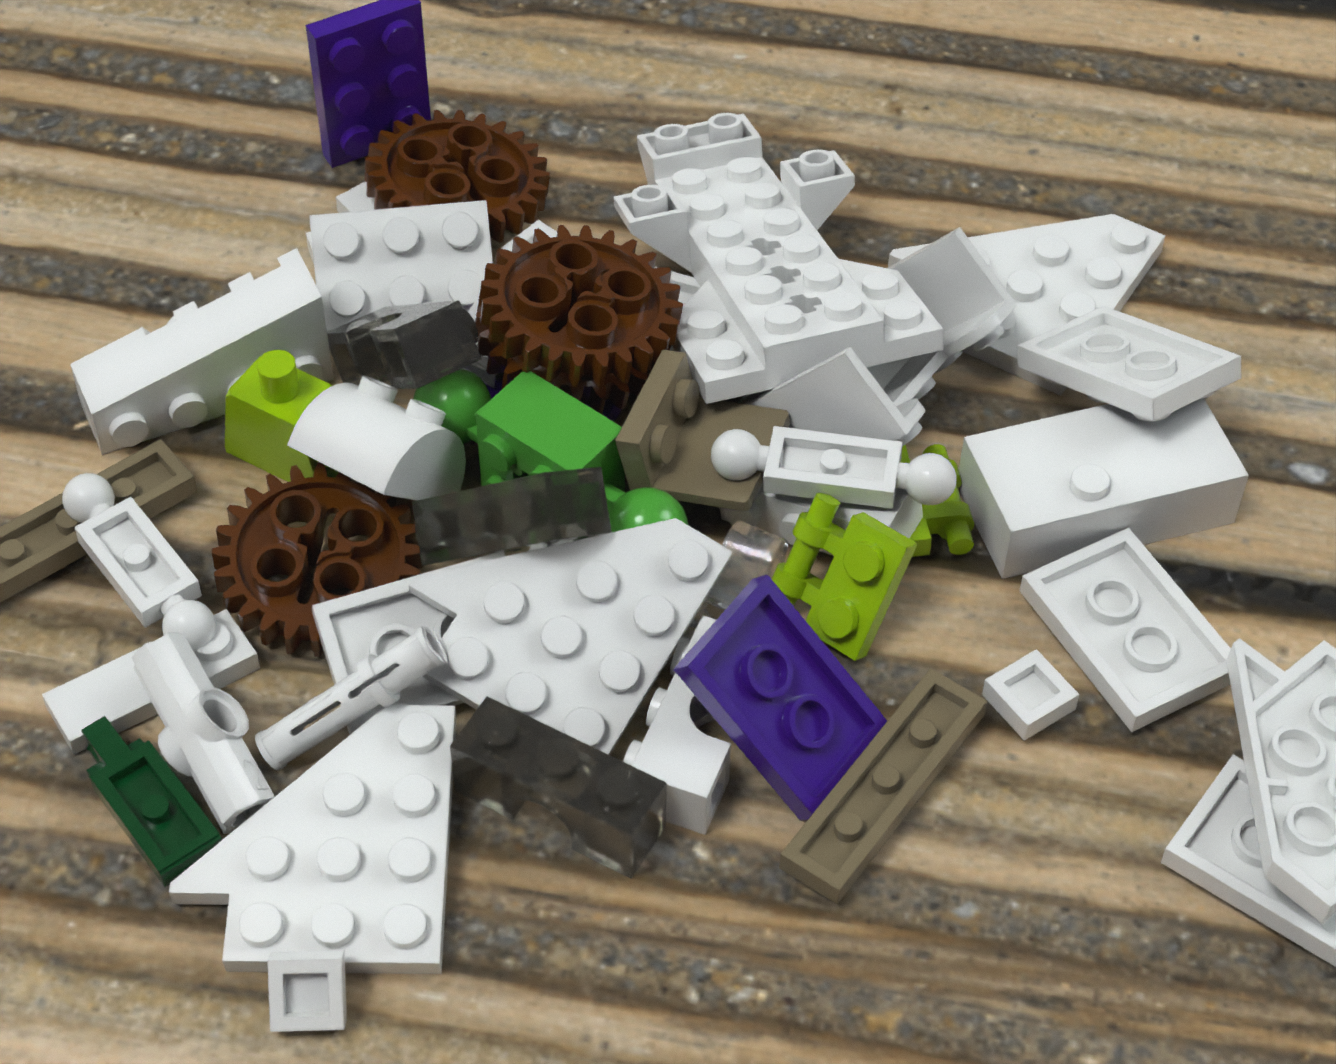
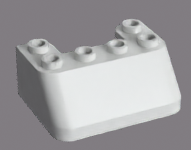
M959 227L888 267V269L900 272L942 326L944 350L866 368L850 346L776 386L774 389L744 395L738 403L787 410L791 421L789 428L900 441L902 446H904L922 430V426L918 421L925 413V408L918 399L928 393L936 384L932 375L953 363L962 354L963 349L971 346L975 352H978L996 341L1005 331L1001 323L1017 304Z

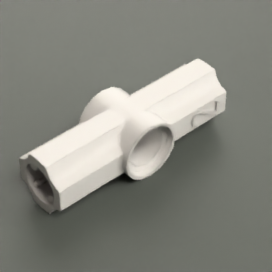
M167 633L161 638L145 643L131 657L135 664L133 669L165 725V728L158 735V745L161 754L177 771L194 778L222 832L230 834L275 796L242 739L249 729V720L245 710L230 694L213 687L184 633Z

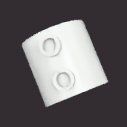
M362 376L359 386L353 383H340L324 390L307 406L297 421L287 446L383 495L454 507L465 474L466 458L464 446L460 438L454 432L441 426L446 415L444 411L415 399H410L407 409L393 403L398 389L374 378Z

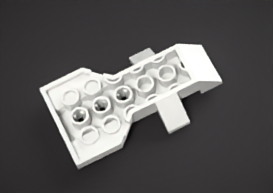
M720 113L712 116L705 122L686 126L666 124L658 127L652 133L637 135L638 149L648 185L637 187L632 193L614 196V207L632 235L690 271L700 285L696 293L683 305L676 343L672 347L674 351L686 353L692 378L697 381L699 392L706 404L774 389L776 386L850 346L866 368L944 350L942 326L898 270L838 259L817 231L855 186V175L835 150H810L801 154L799 158L780 161V182L763 159L761 136L744 114Z

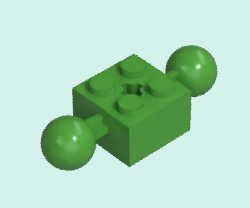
M449 366L439 368L429 373L419 383L413 399L444 411L446 415L441 426L454 432L463 444L471 441L478 444L482 495L485 496L495 509L504 513L510 512L532 526L537 534L540 533L544 524L574 541L598 536L605 529L607 534L674 518L688 525L683 507L671 494L652 487L636 488L625 493V472L615 442L622 428L620 425L535 373L522 371L492 399L484 381L474 372L462 367Z

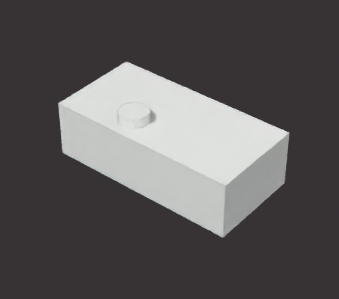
M1199 399L1172 412L1168 418L1154 422L1137 419L1133 413L1110 404H1105L966 436L963 440L959 465L962 484L958 490L964 502L970 506L974 523L1001 578L1005 579L1029 573L1128 527L1141 543L1145 545L1232 524L1235 522L1249 475L1205 399Z

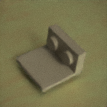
M662 350L615 440L630 490L652 487L671 494L678 501L739 511L750 510L763 483L764 471H756L751 477L740 481H733L722 477L715 470L711 461L713 443L722 433L732 429H741L754 435L760 445L770 446L774 426L789 428L791 421L788 411L728 401L706 404L704 399L699 397V385L692 378L686 353Z

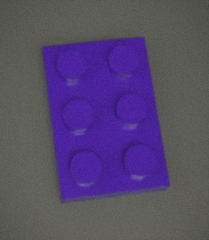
M378 0L305 25L322 153L331 168L369 155L370 143H378V136L381 130L393 133V123L396 120L412 126V115L415 113L421 115L427 121L431 120L422 8L419 0Z
M768 574L753 578L673 669L800 821L808 820L887 722L886 718Z

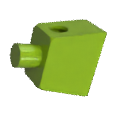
M271 350L264 353L229 388L226 394V452L287 482L291 481L290 470L291 466L297 465L301 470L304 478L313 477L317 463L321 462L287 446L297 421L307 406L320 393L332 385L297 369L295 358L287 351ZM324 465L327 477L336 478L338 471Z

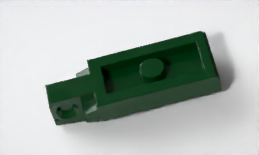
M105 716L81 729L89 745L87 749L97 763L86 770L93 790L164 887L170 885L174 879L222 841L220 833L149 740L143 742L139 738L126 745Z

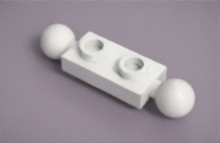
M774 426L770 446L760 445L757 438L748 431L732 429L718 436L711 449L712 464L715 470L726 479L740 481L751 477L756 471H764L763 492L814 499L815 494L821 492L836 498L839 502L893 509L896 488L906 489L912 499L924 505L940 504L951 496L957 480L956 472L951 462L939 454L926 453L917 456L910 463H902V442Z
M84 473L72 478L64 488L62 502L67 514L75 521L81 523L74 527L78 542L141 624L146 628L163 618V635L167 633H184L194 652L195 649H199L209 643L216 631V621L213 613L206 605L195 601V599L202 596L198 579L134 499L129 497L114 505V491L110 483L103 477L93 473Z

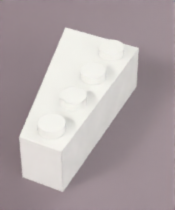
M297 248L278 257L277 259L281 266L255 280L249 272L229 282L228 285L231 292L200 308L192 301L172 311L174 316L165 326L151 333L141 327L70 364L81 406L102 455L125 447H131L140 442L183 428L193 427L199 423L225 415V398L229 388L260 356L271 350H284L292 354L295 358L296 368L325 382L334 380L322 296Z

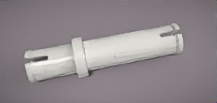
M422 626L416 630V633L380 656L367 655L357 662V671L320 695L313 697L306 704L271 727L258 732L255 735V741L261 755L272 768L281 770L287 766L288 762L326 738L336 734L340 729L379 704L383 707H389L400 699V691L436 667L447 663V656L441 643L429 628ZM399 667L398 670L388 675L392 670ZM341 704L339 708H337L333 712L329 713L316 723L312 724L311 726L303 730L304 727H306L316 719L320 718L321 716H323L324 714H326L327 712Z

